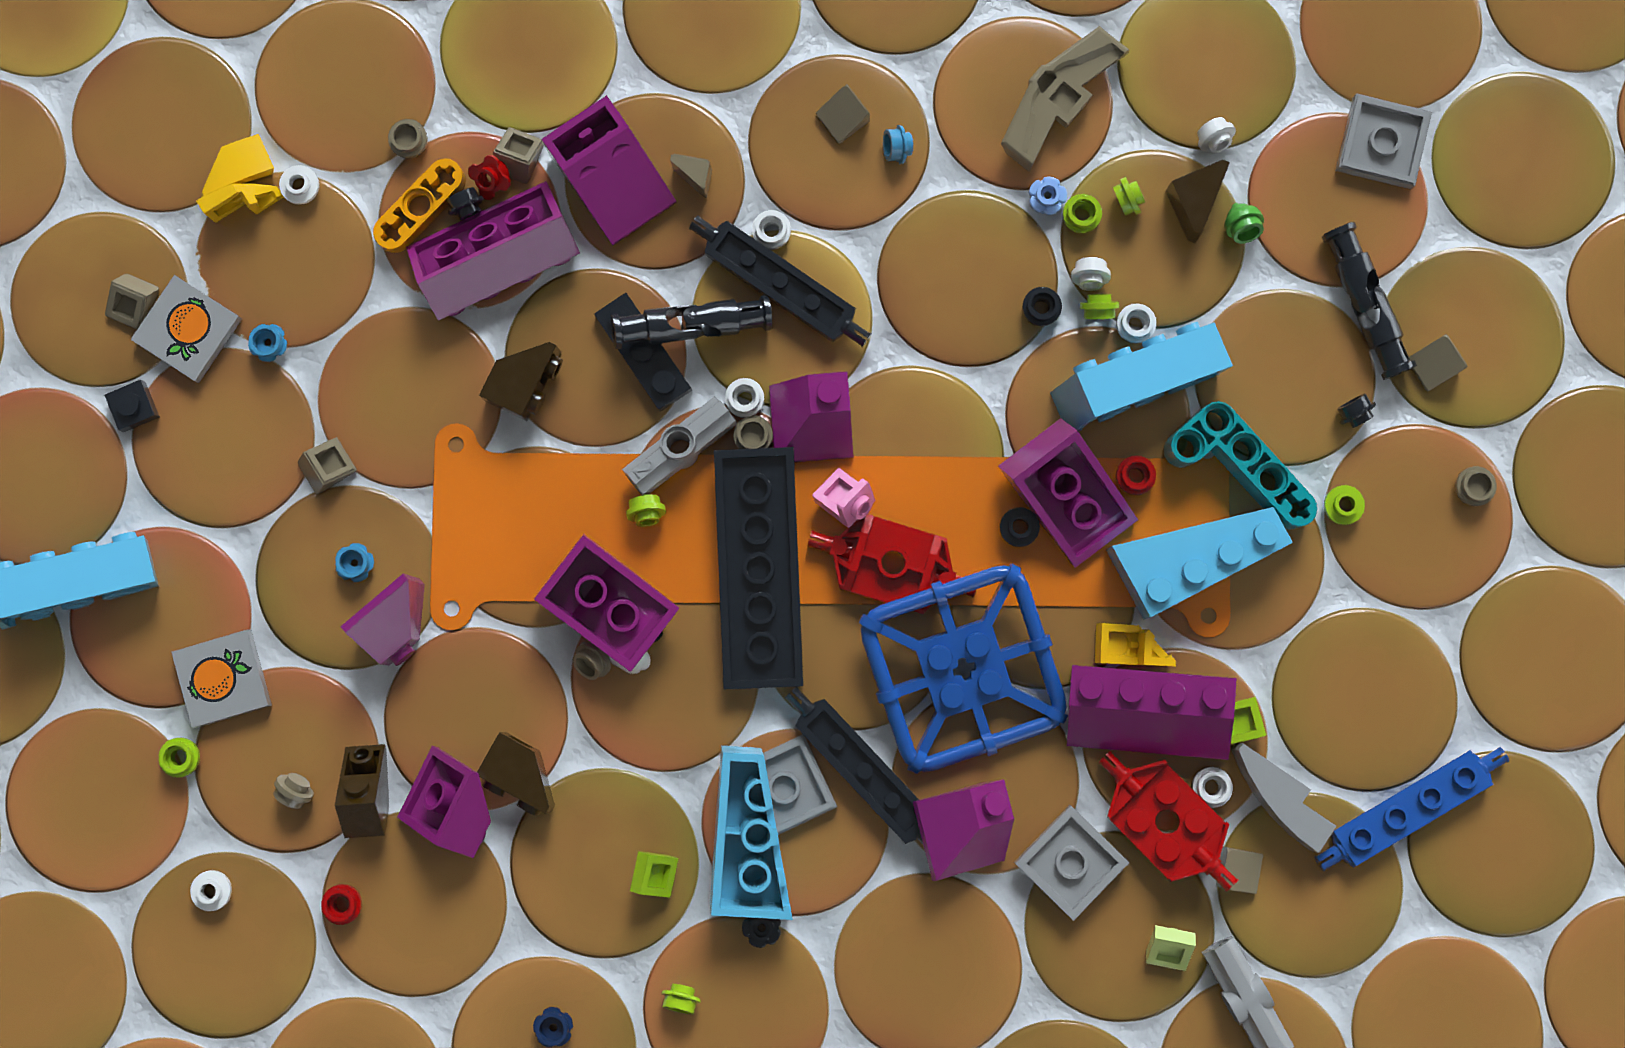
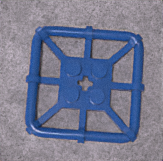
M1012 563L1009 566L991 567L944 584L941 581L932 583L929 589L879 605L867 615L863 614L859 621V624L862 625V643L878 688V692H876L878 703L884 705L902 759L908 765V770L916 774L920 771H935L985 753L987 756L997 754V749L1049 732L1060 723L1064 724L1068 717V714L1065 713L1067 709L1065 693L1050 651V646L1053 645L1050 635H1045L1029 583L1021 573V568ZM1000 582L982 619L956 628L947 599ZM1013 587L1030 639L1000 649L992 625ZM936 603L945 632L918 640L883 623V621ZM877 633L914 650L923 676L893 685ZM1034 652L1051 705L1013 687L1004 661ZM960 658H965L967 663L974 662V669L970 671V677L965 679L961 675L954 676L953 669L958 667L957 660ZM928 688L935 712L915 750L898 698ZM1010 697L1045 714V716L991 734L982 705ZM971 709L981 738L927 756L945 718Z

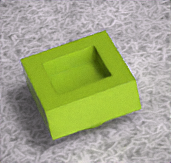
M1256 697L1236 701L1231 744L1266 736Z
M638 851L630 891L640 895L670 898L679 858L665 854Z

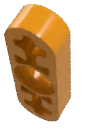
M444 158L435 161L377 220L373 228L375 241L387 252L399 253L404 251L448 206L446 200L464 189L466 177L460 166L451 159ZM442 171L447 174L454 171L452 177L455 181L452 185L443 183L439 186L441 183L439 174ZM428 184H430L434 190L439 186V188L436 191L441 197L438 200L427 188H425ZM425 196L430 201L428 212L421 216L411 214L409 209L411 201L415 197ZM403 212L414 225L410 228L404 223L398 229V233L401 236L400 239L395 241L390 238L385 242L388 237L385 232L386 228L389 226L393 229L398 228L404 222L398 216Z

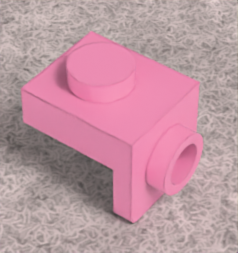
M840 468L812 494L817 505L848 528L857 519L864 518L876 501L871 486L866 480L861 479L857 482Z

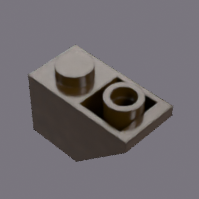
M547 342L496 360L479 396L485 402L528 421L530 415H536L543 405L545 394L542 391L548 379L554 380L560 371L563 359L560 358L561 350L557 345Z
M499 732L477 771L479 777L484 779L482 786L501 797L507 792L518 798L519 801L516 805L534 816H538L540 811L544 814L550 813L555 803L541 752L507 732Z
M385 744L345 747L334 805L344 839L385 836L389 811L387 749Z

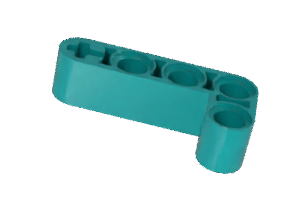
M1217 401L1208 404L1194 414L1165 442L1163 449L1165 458L1171 465L1179 468L1190 466L1211 451L1263 509L1274 507L1285 529L1290 530L1305 526L1316 517L1318 508L1314 497L1227 403ZM1207 413H1216L1221 418L1222 428L1220 431H1213L1206 424ZM1178 439H1187L1193 445L1194 451L1190 458L1179 454L1176 446ZM1235 442H1242L1247 446L1249 456L1246 461L1235 457L1233 453ZM1262 471H1268L1274 476L1276 483L1272 491L1266 490L1261 485L1260 475ZM1287 490L1288 494L1281 496L1282 500L1276 501L1274 497ZM1297 503L1300 506L1296 512L1298 516L1291 517L1289 514L1293 508L1291 504Z

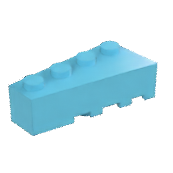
M1198 322L1188 324L1176 330L1177 336L1167 340L1164 334L1155 336L1142 343L1143 348L1134 352L1131 351L1130 347L1122 348L1109 354V361L1097 365L1095 359L1077 365L1073 368L1075 374L1050 392L1060 418L1077 431H1081L1084 426L1096 418L1099 423L1130 409L1132 404L1138 408L1165 395L1164 392L1168 391L1170 395L1218 376L1232 367L1233 364L1215 322L1200 327Z
M1274 507L1114 545L1106 549L1144 620L1155 616L1293 542Z
M128 532L113 536V543L96 546L94 541L84 542L72 546V552L55 556L54 551L41 552L30 556L31 562L15 566L13 561L0 562V628L3 630L16 626L15 618L20 617L21 620L32 619L34 621L50 617V614L54 612L53 607L60 605L62 610H75L93 604L95 602L94 597L102 595L103 600H111L158 587L147 539L144 535L137 537L136 532Z
M721 746L710 893L711 916L793 920L762 749Z

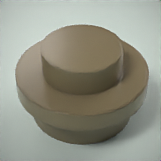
M403 119L391 127L388 134V142L390 148L398 156L414 158L425 150L428 136L426 130L419 122L412 119Z
M752 415L744 417L737 423L733 436L735 444L739 449L769 448L772 443L773 432L770 424L764 418Z
M1473 466L1463 470L1455 482L1457 496L1462 502L1470 506L1484 505L1491 501L1496 493V480L1493 474L1483 467Z
M583 642L576 648L573 664L583 677L595 680L598 677H604L611 670L609 656L593 643Z
M297 773L279 775L274 782L276 788L273 792L274 797L283 805L293 809L302 808L304 803L310 802L314 795L310 782Z

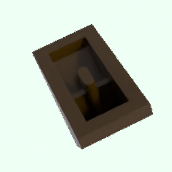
M1222 159L1171 181L1166 189V194L1188 241L1196 243L1202 235L1230 162Z

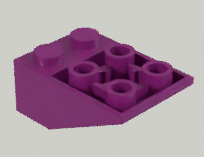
M607 95L541 139L552 159L612 245H615L677 203L631 129Z

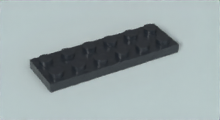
M794 447L714 450L723 688L726 690L804 686Z

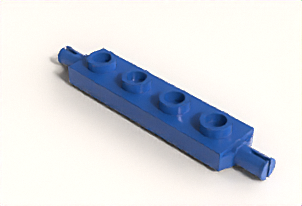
M1498 747L1481 759L1469 750L1334 830L1331 834L1334 846L1314 856L1317 864L1332 856L1331 859L1319 865L1322 871H1326V869L1341 860H1344L1353 868L1494 785L1490 772L1509 762L1507 754L1492 762L1494 758L1505 752L1501 747Z

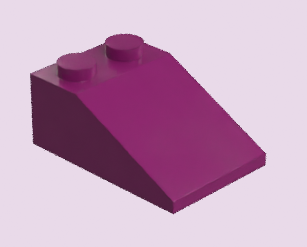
M1062 418L998 466L1020 498L1037 516L1040 524L1075 568L1138 520L1079 432Z
M585 534L580 537L534 598L535 601L630 672L679 610L677 605Z

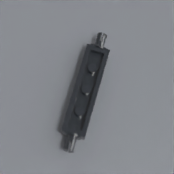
M699 215L694 218L695 223L692 221L689 230L694 231L707 240L705 255L761 294L767 295L771 301L831 342L836 341L843 334L861 345V347L866 344V340H869L872 333H869L853 322L856 308L729 221H725L715 228L700 218Z
M795 687L792 692L800 699L802 704L791 693L785 699L801 714L795 725L797 729L905 844L916 839L923 844L913 806V801L919 799L825 699L812 703L798 687Z

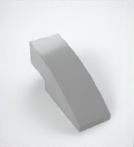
M1235 743L1231 751L1240 772L1261 805L1290 836L1308 850L1319 853L1336 828V825L1303 804L1311 789L1245 744Z

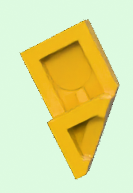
M259 134L221 147L204 185L201 197L230 184H243L273 174L274 166Z
M230 184L206 194L196 200L203 213L217 223L245 204L257 215L284 198L277 186Z
M1096 624L1095 663L1176 667V660L1172 655H1167L1155 641V636L1149 629H1142L1139 625Z

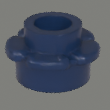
M546 1008L542 1015H538L535 1018L533 1030L536 1033L537 1040L543 1046L549 1048L555 1045L563 1046L571 1038L572 1018L568 1013H562L560 1008ZM551 1024L557 1025L556 1031L550 1029Z

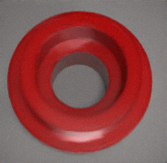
M1137 455L1130 456L1119 464L1116 471V480L1124 492L1130 495H1142L1148 492L1155 484L1156 469L1147 458ZM1131 469H1138L1142 473L1141 482L1134 483L1130 480L1129 472Z
M335 885L329 888L323 895L321 901L322 913L333 924L345 925L351 923L359 916L362 910L361 895L350 885ZM339 897H345L348 900L349 907L346 911L338 909L337 900Z

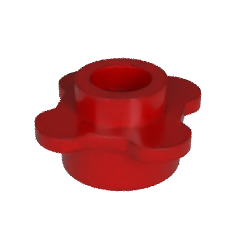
M487 155L484 157L483 163L479 165L472 164L468 168V176L475 181L476 186L480 189V196H483L486 200L494 198L497 191H506L511 186L507 166L493 155Z

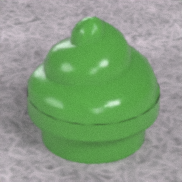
M1234 203L1227 214L1224 228L1227 235L1233 238L1236 243H1248L1257 239L1263 233L1264 217L1255 206L1245 203Z

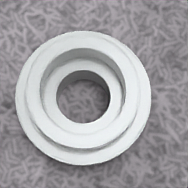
M1223 117L1214 118L1198 130V146L1203 152L1219 153L1231 145L1236 129L1232 123L1226 122Z
M295 165L288 168L282 174L279 182L280 191L289 202L298 205L306 204L316 197L319 191V179L310 168L303 165ZM298 178H303V187L294 190L292 187L293 182Z
M764 211L755 218L752 224L753 238L770 250L784 246L790 238V222L779 211ZM769 225H775L778 227L779 232L776 236L769 237L764 233L765 228Z
M1086 257L1076 262L1075 268L1071 272V280L1083 290L1095 291L1101 289L1103 285L1111 280V271L1107 268L1105 260L1097 257Z
M1143 304L1128 305L1122 309L1117 317L1116 326L1118 333L1128 342L1142 343L1153 335L1156 329V317L1152 310ZM1131 318L1140 319L1143 324L1142 329L1138 331L1131 329L1129 320Z
M741 378L729 385L725 393V402L729 411L735 416L741 418L756 415L763 407L764 392L756 381ZM742 392L750 393L752 395L751 403L748 405L739 404L737 400L739 394Z
M1207 767L1195 775L1192 781V789L1211 808L1224 805L1230 799L1233 792V784L1229 775L1222 769ZM1211 779L1215 780L1218 784V790L1213 795H1209L1205 791V784Z
M210 870L199 874L194 879L190 894L192 901L198 908L204 911H215L228 903L232 894V886L225 874ZM207 884H212L216 889V894L212 899L208 898L204 893V888Z

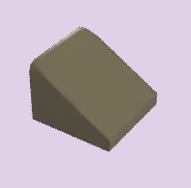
M847 84L816 112V116L838 144L870 122V113Z
M508 127L493 151V156L497 157L498 160L507 166L511 179L527 184L532 176L544 143L540 138Z
M671 154L670 161L673 171L703 197L707 198L712 175L710 161L680 154Z
M123 274L111 281L105 316L138 329L153 307L158 296L159 287L130 274Z
M1446 334L1409 357L1410 360L1416 362L1417 366L1412 370L1427 392L1468 367Z
M337 437L304 451L298 460L301 471L316 494L326 491L357 470Z
M1223 846L1220 858L1221 863L1238 879V882L1232 885L1221 874L1232 886L1229 890L1257 894L1263 854ZM1216 882V886L1219 887V888H1222V887Z

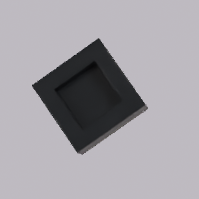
M143 380L135 381L104 395L116 426L121 432L129 431L160 417L147 384Z

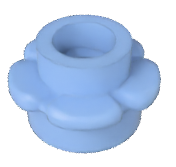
M1044 177L1042 181L1036 180L1030 186L1029 195H1031L1029 202L1036 212L1047 215L1056 214L1061 210V205L1067 200L1065 187L1061 186L1060 181L1054 177ZM1046 192H1049L1051 194L1050 199H1046L1044 197V194Z

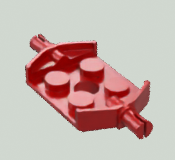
M869 514L862 519H857L840 536L835 535V537H831L812 530L810 538L823 541L824 543L809 539L807 544L808 547L829 552V555L833 556L840 590L853 592L885 603L929 589L932 583L938 581L944 584L962 578L957 576V572H954L952 569L947 538ZM897 552L903 556L905 566L901 572L889 574L883 569L881 560L886 553ZM976 590L964 594L974 598ZM932 605L914 610V612L923 615Z
M1109 751L1105 757L1116 768L1104 757L1098 762L1115 778L1114 782L1117 784L1107 818L1170 882L1205 873L1206 875L1210 874L1225 892L1232 886L1221 874L1232 885L1238 882V879L1219 859L1229 823L1225 822L1167 764L1166 760L1130 769L1129 767L1126 768ZM1168 810L1176 814L1179 820V826L1173 833H1163L1157 828L1155 819L1160 812Z

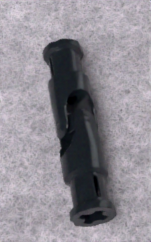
M1350 222L1325 233L1322 236V240L1329 243L1337 262L1335 270L1346 293L1350 296L1352 308L1369 349L1375 350L1384 371L1381 374L1382 379L1386 380L1415 368L1417 364L1414 360L1409 359L1401 340L1404 336L1385 292L1379 285V279L1368 252H1363L1354 232L1357 226L1355 222ZM1380 308L1379 321L1376 324L1368 317L1366 312Z
M767 295L760 296L759 300L738 303L734 299L714 301L702 306L684 305L646 309L643 314L620 317L617 313H613L610 316L612 338L615 349H622L623 344L647 342L648 345L697 339L701 336L720 337L739 334L740 330L762 327L765 331L772 329L771 304ZM677 316H682L681 330L671 327L668 321Z

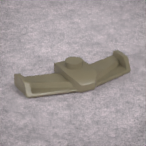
M1099 26L1049 63L1041 65L1029 79L1028 88L1001 142L1006 154L1027 171H1030L1054 120L1067 128L1092 98V94L1083 86L1118 60L1125 57L1130 50Z

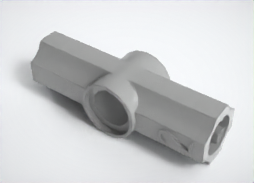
M714 396L683 422L666 428L659 441L622 470L641 495H648L680 469L692 466L697 461L700 453L737 425L736 420L724 404ZM678 440H685L690 443L689 448L683 453L675 454L670 451L671 445Z
M1230 936L1221 939L1202 951V955L1223 991L1220 994L1225 1005L1237 1024L1242 1025L1253 1047L1293 1048L1294 1045L1273 1009L1275 1003L1259 975L1253 973L1234 937Z

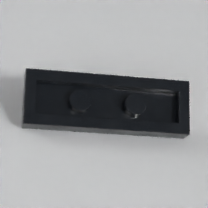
M624 293L594 313L612 342L611 314L617 313L620 317L641 314L627 293ZM647 342L623 344L622 349H618L660 412L692 391V388L662 344L648 345Z

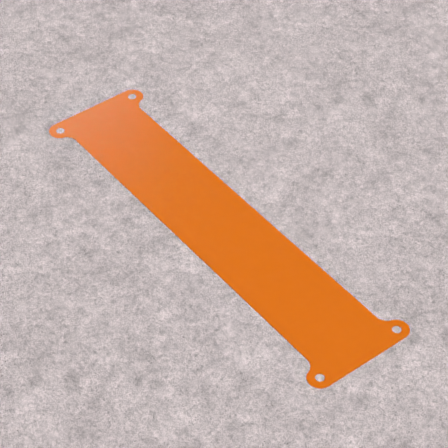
M455 423L445 426L437 434L434 448L430 595L432 619L443 629L457 630L470 621L474 610L482 603L488 601H535L534 598L583 534L609 552L673 603H720L714 455L699 454L697 461L692 466L680 469L650 494L659 496L660 503L665 505L666 514L659 518L657 524L640 527L636 525V522L627 519L626 511L629 509V500L641 496V494L633 486L622 469L641 454L493 453L479 445L476 435L466 425ZM453 437H459L464 442V447L460 452H452L449 449L448 443ZM1190 441L1187 442L1186 448L1180 454L1183 457L1190 458L1193 455V445ZM1215 455L1209 459L1202 458L1183 468L1171 465L1166 458H1147L1156 469L1155 484L1148 492L1142 495H1130L1119 487L1116 480L1117 468L1126 458H1096L1138 520L1075 568L1040 522L1037 538L1027 546L1015 547L1008 544L1002 538L1000 521L1004 514L1016 507L1029 509L998 467L1009 457L854 456V458L794 462L800 604H885V602L840 590L833 556L829 555V552L807 546L809 539L824 543L823 541L810 538L812 530L835 537V535L840 536L848 528L817 505L812 497V494L838 468L857 482L864 479L870 484L876 501L873 503L868 513L869 515L947 538L952 569L954 572H957V576L965 577L991 567L1009 566L1012 563L1021 568V573L1029 583L1036 606L1136 607L1106 549L1114 545L1230 518L1229 471ZM1131 469L1129 478L1132 482L1139 483L1142 480V473L1138 469ZM1016 520L1013 522V530L1018 534H1024L1027 531V524L1023 520ZM888 552L883 556L881 564L887 573L897 574L904 569L905 561L901 554ZM1230 576L1170 608L1177 609L1183 613L1188 620L1190 628L1196 634L1203 637L1220 635L1226 630L1230 622ZM1000 582L976 589L974 598L965 594L947 599L948 605L988 606ZM1013 587L1002 606H1019ZM448 601L458 603L460 609L457 615L448 616L444 612V606ZM1205 608H1212L1216 612V619L1213 623L1207 624L1202 621L1201 612Z

